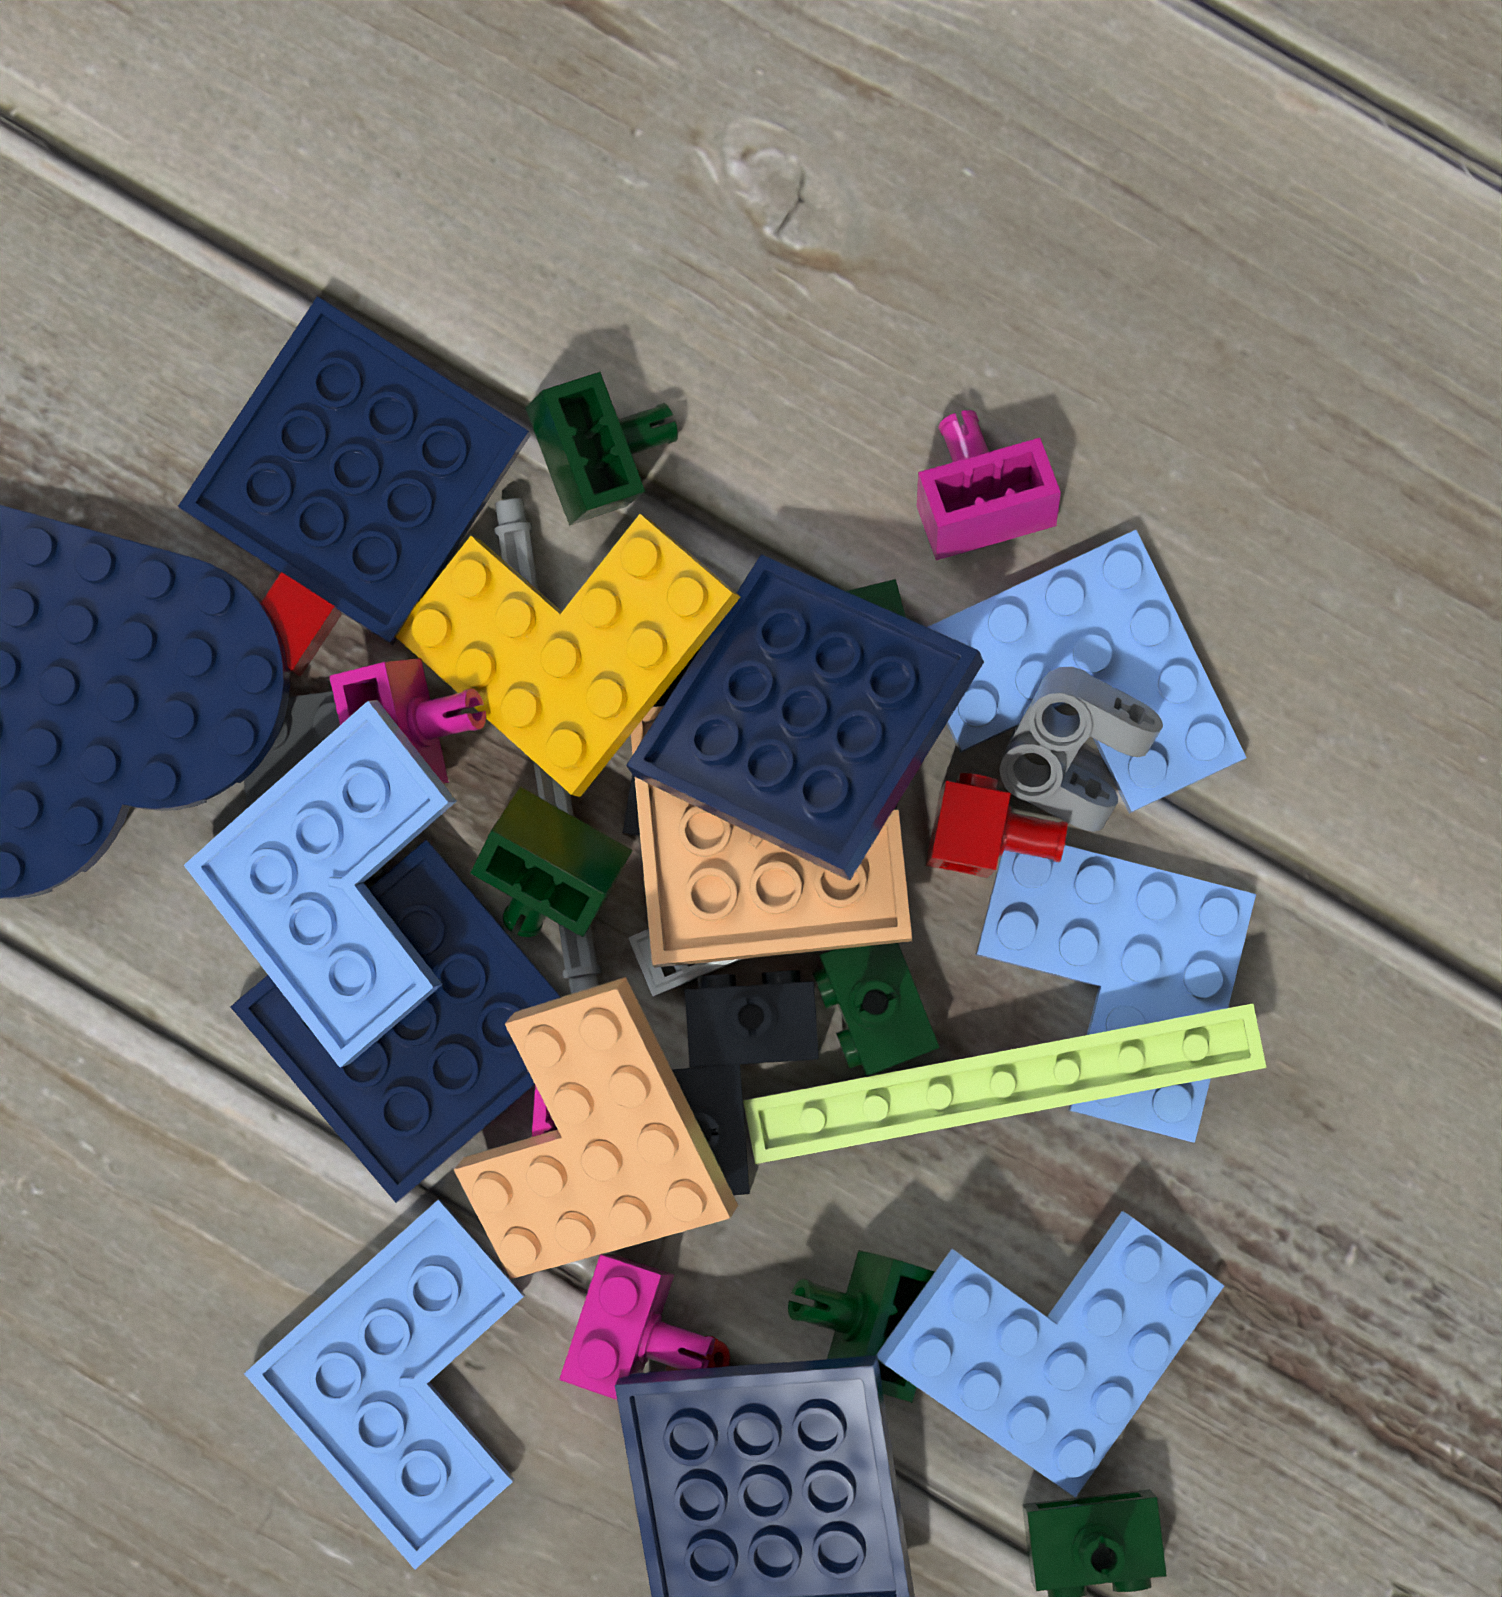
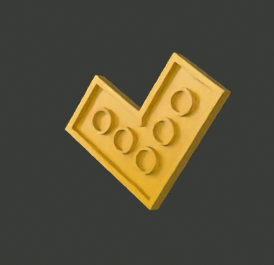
M639 514L563 611L555 606L483 541L470 536L416 604L396 638L418 658H421L429 668L457 693L467 689H475L480 694L484 705L474 708L478 712L486 711V719L568 793L581 797L740 599V596L650 518Z

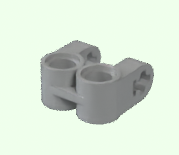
M1059 667L1050 671L1041 680L1032 702L1019 725L1013 730L999 768L1001 781L1006 789L1015 797L1023 799L1075 827L1092 832L1100 831L1118 804V795L1107 782L1073 764L1072 761L1089 736L1128 756H1145L1163 728L1162 720L1153 709L1143 702L1091 676L1086 671L1075 667ZM1056 702L1070 704L1077 710L1078 714H1061L1054 709L1052 704ZM1024 754H1039L1049 764L1037 765L1031 763L1025 758Z

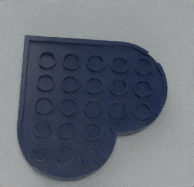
M0 505V899H25L52 892L53 888L66 883L80 872H87L108 851L118 836L130 806L155 811H171L195 807L207 803L206 800L224 792L235 783L243 782L261 764L271 750L286 715L290 691V669L287 666L281 637L272 618L261 603V599L246 584L228 572L193 557Z

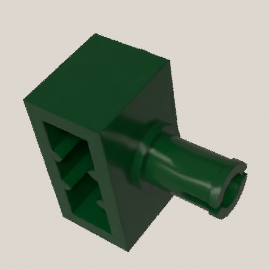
M601 371L544 389L525 407L569 526L619 510L631 504L645 492L632 454L665 443L670 444L678 439L676 421L651 428L665 423L664 419L673 416L671 409L665 403L618 419Z
M520 787L491 829L470 874L512 897L502 915L503 923L511 932L520 915L523 914L526 918L517 934L521 937L536 936L542 928L545 917L584 937L610 895L633 850Z
M899 943L834 949L819 956L823 969L812 974L826 1009L834 1005L839 1007L846 1029L836 1032V1036L849 1069L861 1064L865 1076H869L940 1048Z
M858 1250L846 1293L815 1284L808 1279H800L793 1287L791 1294L813 1300L814 1305L809 1306L789 1300L788 1314L792 1320L804 1321L835 1331L827 1359L877 1355L935 1271L894 1258ZM878 1359L883 1394L912 1403L917 1387Z
M1150 1489L1022 1504L1031 1582L1036 1591L1047 1590L1048 1597H1083L1087 1595L1086 1586L1112 1583L1114 1592L1141 1591L1152 1587L1151 1578L1167 1576L1157 1496Z

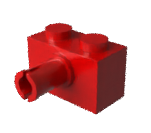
M960 773L959 779H956V782L946 781L939 792L925 866L988 878L996 871L998 858L1003 855V851L1043 857L1060 862L1065 846L1068 822H1056L1011 813L1012 807L1009 806L1011 793L996 790L997 779L971 773Z

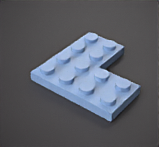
M1137 530L927 627L979 650L984 661L947 722V726L960 753L1017 727L1037 693L1041 680L1050 671L1059 667H1075L1143 702L1153 709L1162 720L1163 728L1148 753L1142 757L1128 756L1093 738L1129 813L1247 758ZM1056 702L1052 706L1056 709L1066 703Z
M378 700L367 701L184 864L191 876L339 1067L351 1064L443 985L365 886L364 882L457 802V800Z
M1067 845L1064 846L1060 862L1043 857L1003 851L994 879L976 955L1098 986L1087 1035L1226 1009L1229 1007L1256 894ZM1211 1078L1069 1105L1068 1111L1195 1143Z
M441 1199L429 1207L244 1373L415 1570L514 1481L512 1475L429 1381L520 1301L525 1294Z
M1122 1211L1047 1317L958 1252L951 1249L877 1353V1358L890 1369L1076 1498L1219 1295L1224 1285L1133 1217Z

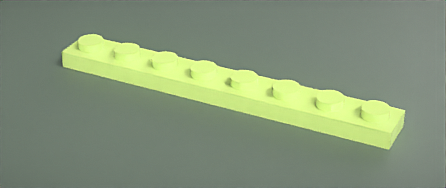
M1253 1003L744 1100L743 1102L755 1164L1267 1067Z

